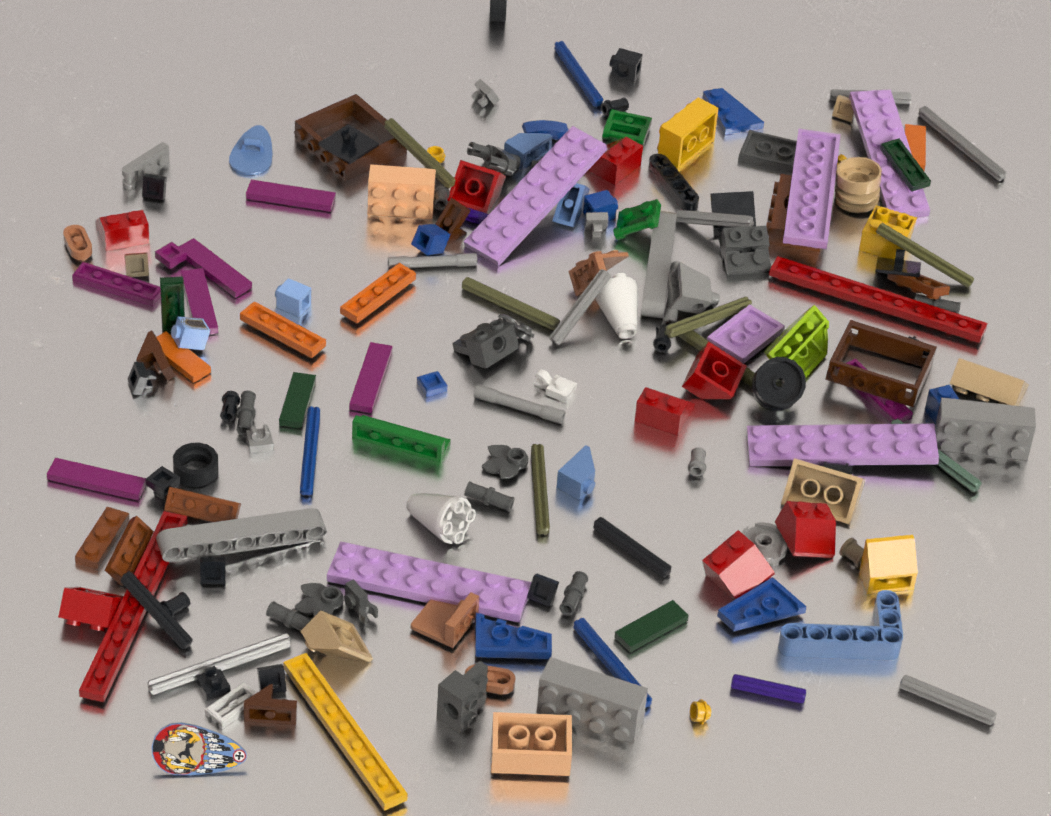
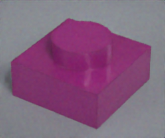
M170 242L155 251V259L171 269L187 259V252L173 242Z

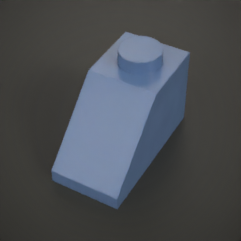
M518 133L505 142L504 150L510 154L518 155L521 160L519 169L524 170L531 165L532 160H540L551 149L552 135Z
M576 183L558 202L552 222L574 228L583 212L584 196L589 194L590 189L585 185Z
M585 445L558 470L556 488L579 501L586 494H590L596 484L594 482L595 468L589 446Z

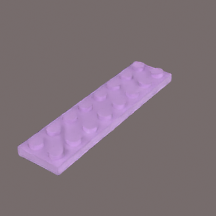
M891 89L850 92L849 99L851 100L868 159L878 163L882 170L880 197L883 207L913 217L929 216L930 208L923 188L911 192L880 150L881 143L900 138L911 153Z
M572 126L464 240V246L499 266L607 151V145Z
M798 129L783 243L827 249L841 134Z
M934 423L747 426L749 467L792 466L794 458L819 466H823L824 462L842 465L849 463V465L938 464L939 462Z
M341 541L327 572L328 582L345 585V583L354 579L362 589L428 603L431 599L458 605L461 600H465L470 592L479 596L478 613L520 623L531 586L529 581Z

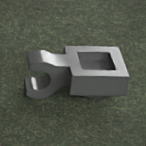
M354 579L345 583L344 601L349 608H352L359 615V620L364 624L367 623V614H372L373 617L377 618L378 608L368 601V594Z

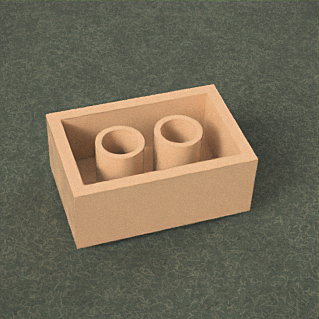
M370 164L367 215L433 219L436 169Z
M493 712L491 773L570 776L572 715Z

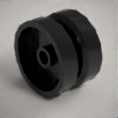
M775 357L767 360L755 372L751 391L761 407L770 411H783L792 407L802 397L806 388V377L803 369L795 361L787 357ZM781 382L782 386L778 387L776 383Z

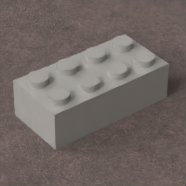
M941 397L935 425L937 447L940 451L1028 461L1036 428L1035 408Z
M550 657L539 679L536 713L572 715V725L634 744L644 722L648 688Z

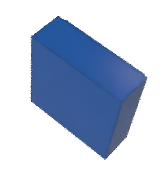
M438 371L417 377V384L426 397L447 392L448 385Z

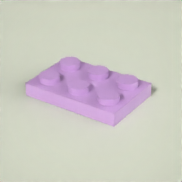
M749 304L710 334L707 340L744 364L779 337L784 331L785 325Z

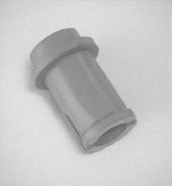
M696 447L691 451L688 471L695 477L703 475L706 471V451L703 448Z

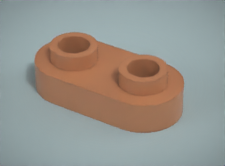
M80 225L67 226L63 231V236L71 257L77 260L89 258L92 255V243L85 228Z
M474 665L469 666L465 670V673L469 671ZM488 666L486 692L495 694H508L512 692L515 688L516 680L514 673L505 668Z

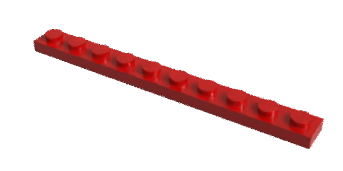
M777 256L770 268L769 276L977 343L981 342L987 329L988 323L779 256Z
M167 511L163 512L134 573L153 596L169 562L164 561L156 537L163 530L186 526L187 516ZM128 589L81 684L79 697L100 702L105 701L147 610Z

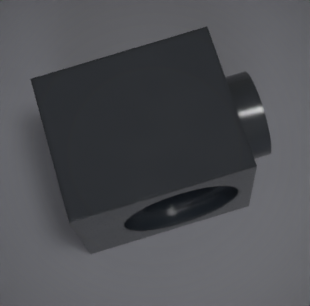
M619 48L617 53L612 55L609 66L612 67L611 76L635 82L641 71L643 54Z

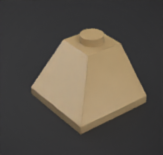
M320 610L301 630L306 640L305 645L313 652L318 651L328 656L365 662L373 660L354 624Z

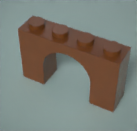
M780 174L779 182L774 183L773 194L775 195H772L768 221L770 222L766 224L769 244L820 252V248L783 243L792 175Z

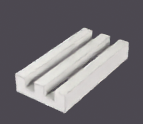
M243 682L205 709V715L208 718L211 716L212 721L215 724L218 722L219 727L224 729L244 715V701L256 694V692ZM246 692V694H245L244 696H242V697L239 698L238 700L236 699V698H238L239 696H241L242 694H244V693ZM229 704L228 707L217 713L220 709Z

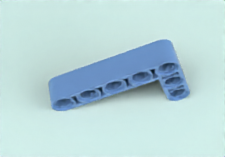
M891 590L878 592L873 611L874 626L787 623L781 627L778 650L781 654L788 657L895 660L900 654L903 641L898 595Z

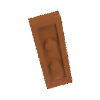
M888 274L887 279L896 282L897 286L911 288L912 292L926 294V297L929 299H939L940 296L949 295L950 286L921 274L920 277Z
M169 487L164 511L210 522L238 519L241 503Z
M106 507L76 553L75 563L99 569L129 522V513Z
M138 516L130 519L104 570L121 586H124L120 581L123 574L128 571L134 573L154 532Z

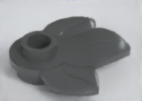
M506 314L498 316L500 320L514 324L517 337L527 342L530 341L531 337L534 338L535 335L531 333L533 330L531 327L523 323L518 325L512 317Z
M507 445L488 446V451L493 458L482 464V469L491 474L499 473L502 479L512 478L518 474L519 469L527 466L528 456L521 448L511 449Z
M321 583L301 585V590L306 598L297 603L295 609L299 610V613L303 615L313 614L314 617L320 610L332 615L334 609L339 608L343 604L344 596L340 589L335 586L325 587Z

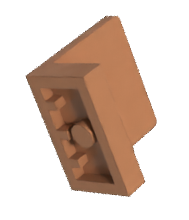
M613 250L602 254L601 251H596L589 254L588 259L577 262L576 266L568 271L575 295L581 296L599 270H609L629 257L628 252Z
M470 592L466 599L461 600L458 605L430 599L412 621L410 628L454 648L476 620V613L479 611V596Z

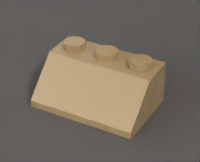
M961 358L958 359L950 384L955 386L954 391L967 395L969 391L977 394L975 398L988 403L992 399L997 401L998 404L1019 406L1029 386L1024 380Z
M794 458L781 504L785 505L786 501L824 503L828 505L836 521L850 525L860 501L866 479Z

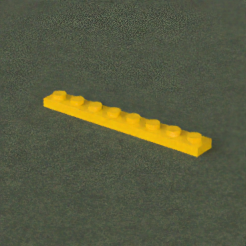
M307 653L284 661V670L385 811L407 801L408 794Z

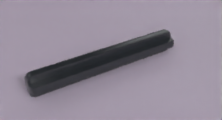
M599 517L594 521L593 528L662 578L671 573V565L603 517Z
M131 571L123 574L120 581L181 649L184 650L189 647L193 642L191 636Z

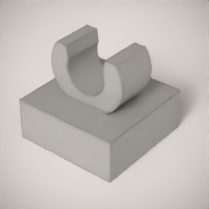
M481 79L474 84L479 91H475L471 97L475 102L478 101L482 108L488 104V101L495 105L500 100L493 89Z
M608 212L586 213L584 231H592V239L601 238V233L606 231Z
M267 424L263 425L261 429H255L254 426H251L250 430H246L250 454L274 451L272 435Z

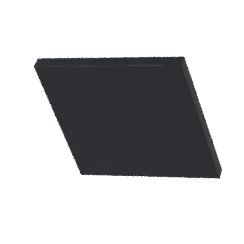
M348 124L320 141L318 145L350 165L378 147L379 143Z
M753 191L710 194L712 213L752 216L753 226H756ZM713 226L714 237H720L723 228L732 227Z
M896 249L895 259L877 258L875 272L920 277L921 262L904 260L905 250Z

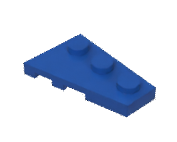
M723 88L703 91L702 98L704 101L719 108L717 123L724 135L764 128V121Z
M772 577L720 608L717 617L733 631H738L806 613L807 606Z
M476 613L475 657L549 659L552 657L551 633L526 626L517 628L507 625L505 620L497 619V621L485 619L483 614Z

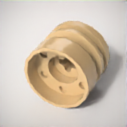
M851 157L842 160L836 170L834 198L836 204L841 209L853 213L868 212L873 210L876 205L878 206L882 174L880 165L874 160L864 157Z

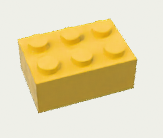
M699 97L693 102L688 103L679 113H675L670 120L660 126V137L657 146L658 154L665 155L676 169L679 170L714 142L719 108Z

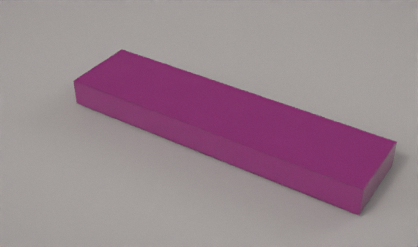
M251 179L246 191V199L331 212L336 199V192Z
M195 238L178 246L187 252V262L197 269L203 268L208 278L234 298L252 289V282Z
M82 262L72 274V281L151 307L161 297L160 286L86 262Z
M204 269L181 270L191 318L204 319L210 329V334H217L218 324Z
M370 342L349 403V410L366 413L373 412L392 355L393 346Z
M856 358L846 362V364L867 370ZM856 390L890 423L896 419L902 422L912 419L913 412L906 405Z
M56 457L47 472V480L139 501L146 487V478Z

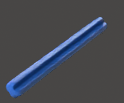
M564 41L555 42V51L594 107L601 106L604 99Z
M312 406L307 411L300 481V494L303 496H311L314 485L320 408Z
M580 618L574 622L573 628L615 678L641 686L585 618ZM648 693L645 708L650 707L652 704V697Z

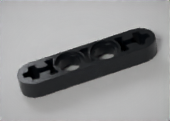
M663 154L651 155L649 158V170L682 210H697L699 204L698 194L671 161Z

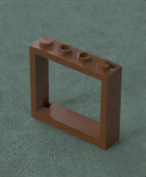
M357 94L295 120L294 134L297 141L302 143L310 153L318 157L323 164H326L345 182L370 171V164L383 165L407 154V149L385 129L384 126L387 119ZM349 116H353L383 143L349 165L318 145L324 139L316 131Z
M850 320L830 359L825 380L914 407L932 367L937 346ZM851 329H856V330H858V333H857V334L852 333V330H851ZM853 345L920 366L922 369L913 385L843 363L842 360L849 346ZM923 352H929V355L925 356L923 355Z

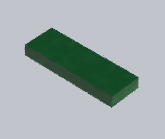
M900 138L881 143L880 150L911 192L930 186L931 180Z
M183 276L160 278L162 333L168 332L171 334L177 317H185Z
M293 372L280 414L279 425L303 428L316 383V375Z
M671 600L615 631L614 638L631 653L687 622L689 615L674 600Z

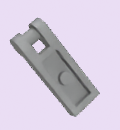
M162 142L122 167V176L124 177L122 181L123 188L126 190L134 189L136 183L141 181L146 173L152 174L170 162L169 145Z

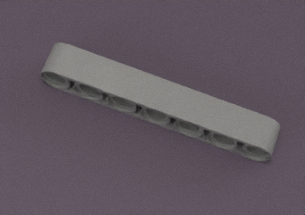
M660 211L658 227L652 231L641 316L663 319L677 213Z
M315 508L170 528L161 531L157 535L156 540L163 560L166 562H176L316 541L326 535L327 529L320 511Z

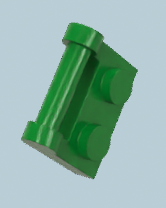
M611 109L603 130L602 139L619 140L628 137L644 147L652 124V118Z
M658 199L646 201L640 205L619 211L617 226L613 229L615 238L621 240L626 235L647 228H657L661 204Z

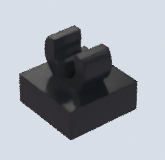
M146 173L143 176L142 197L164 200L167 177Z
M134 362L128 376V382L133 395H142L144 388L151 389L153 385L151 380L148 379L157 378L155 371L146 370L143 362Z
M161 466L145 479L146 486L153 490L155 496L163 499L168 494L169 487L175 488L180 484V476Z
M208 556L200 558V584H226V557Z
M536 573L533 576L527 598L550 607L553 605L559 582Z
M283 664L257 668L259 691L270 684H273V693L287 691Z
M215 666L205 669V674L197 676V685L206 701L224 696L231 691L221 669L216 670Z

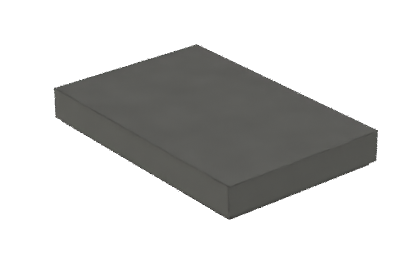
M749 130L738 160L792 173L797 141Z

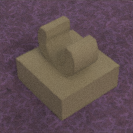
M147 252L124 254L126 276H149Z

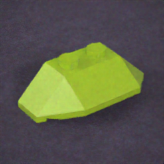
M813 305L789 325L764 351L769 359L787 357L795 361L803 369L805 377H807L827 355V329L829 328V321Z

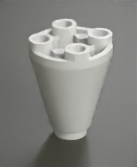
M617 273L607 282L595 300L619 338L629 339L635 336L637 329L638 285L634 279L627 277L625 273Z
M414 493L408 498L406 503L407 510L415 519L440 541L448 544H460L470 523L476 516V511L471 508L470 502L460 496Z

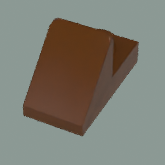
M453 198L450 199L436 222L437 226L451 234L446 246L466 235L467 232L460 227L471 211Z
M152 330L149 331L136 362H143L145 369L154 365L158 374L163 373L168 381L176 377L154 332Z
M273 684L268 685L244 701V722L296 725L297 700L273 699Z

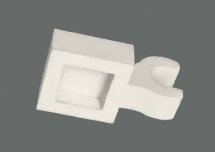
M539 369L535 374L537 380L534 382V386L545 389V395L563 403H567L576 390L577 383L559 375L551 378L550 374L543 369Z

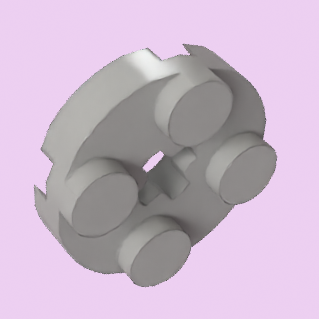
M760 522L755 523V527L749 529L746 527L742 531L757 546L770 566H777L780 560L786 556L788 546L776 525ZM762 541L767 542V545H762Z

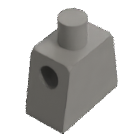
M679 263L669 273L668 285L671 309L699 314L709 305L714 307L718 305L720 295L711 291V281L708 276L682 263Z

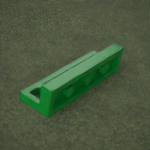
M356 415L352 421L353 439L439 463L442 462L451 444V439L365 415Z

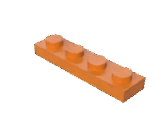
M398 263L340 306V314L355 323H359L416 280V272Z
M255 301L240 312L241 321L310 358H313L326 347V339Z

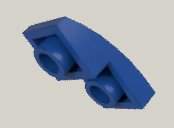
M549 120L524 122L522 125L524 133L551 134L552 139L555 140L561 139L569 130L566 123Z

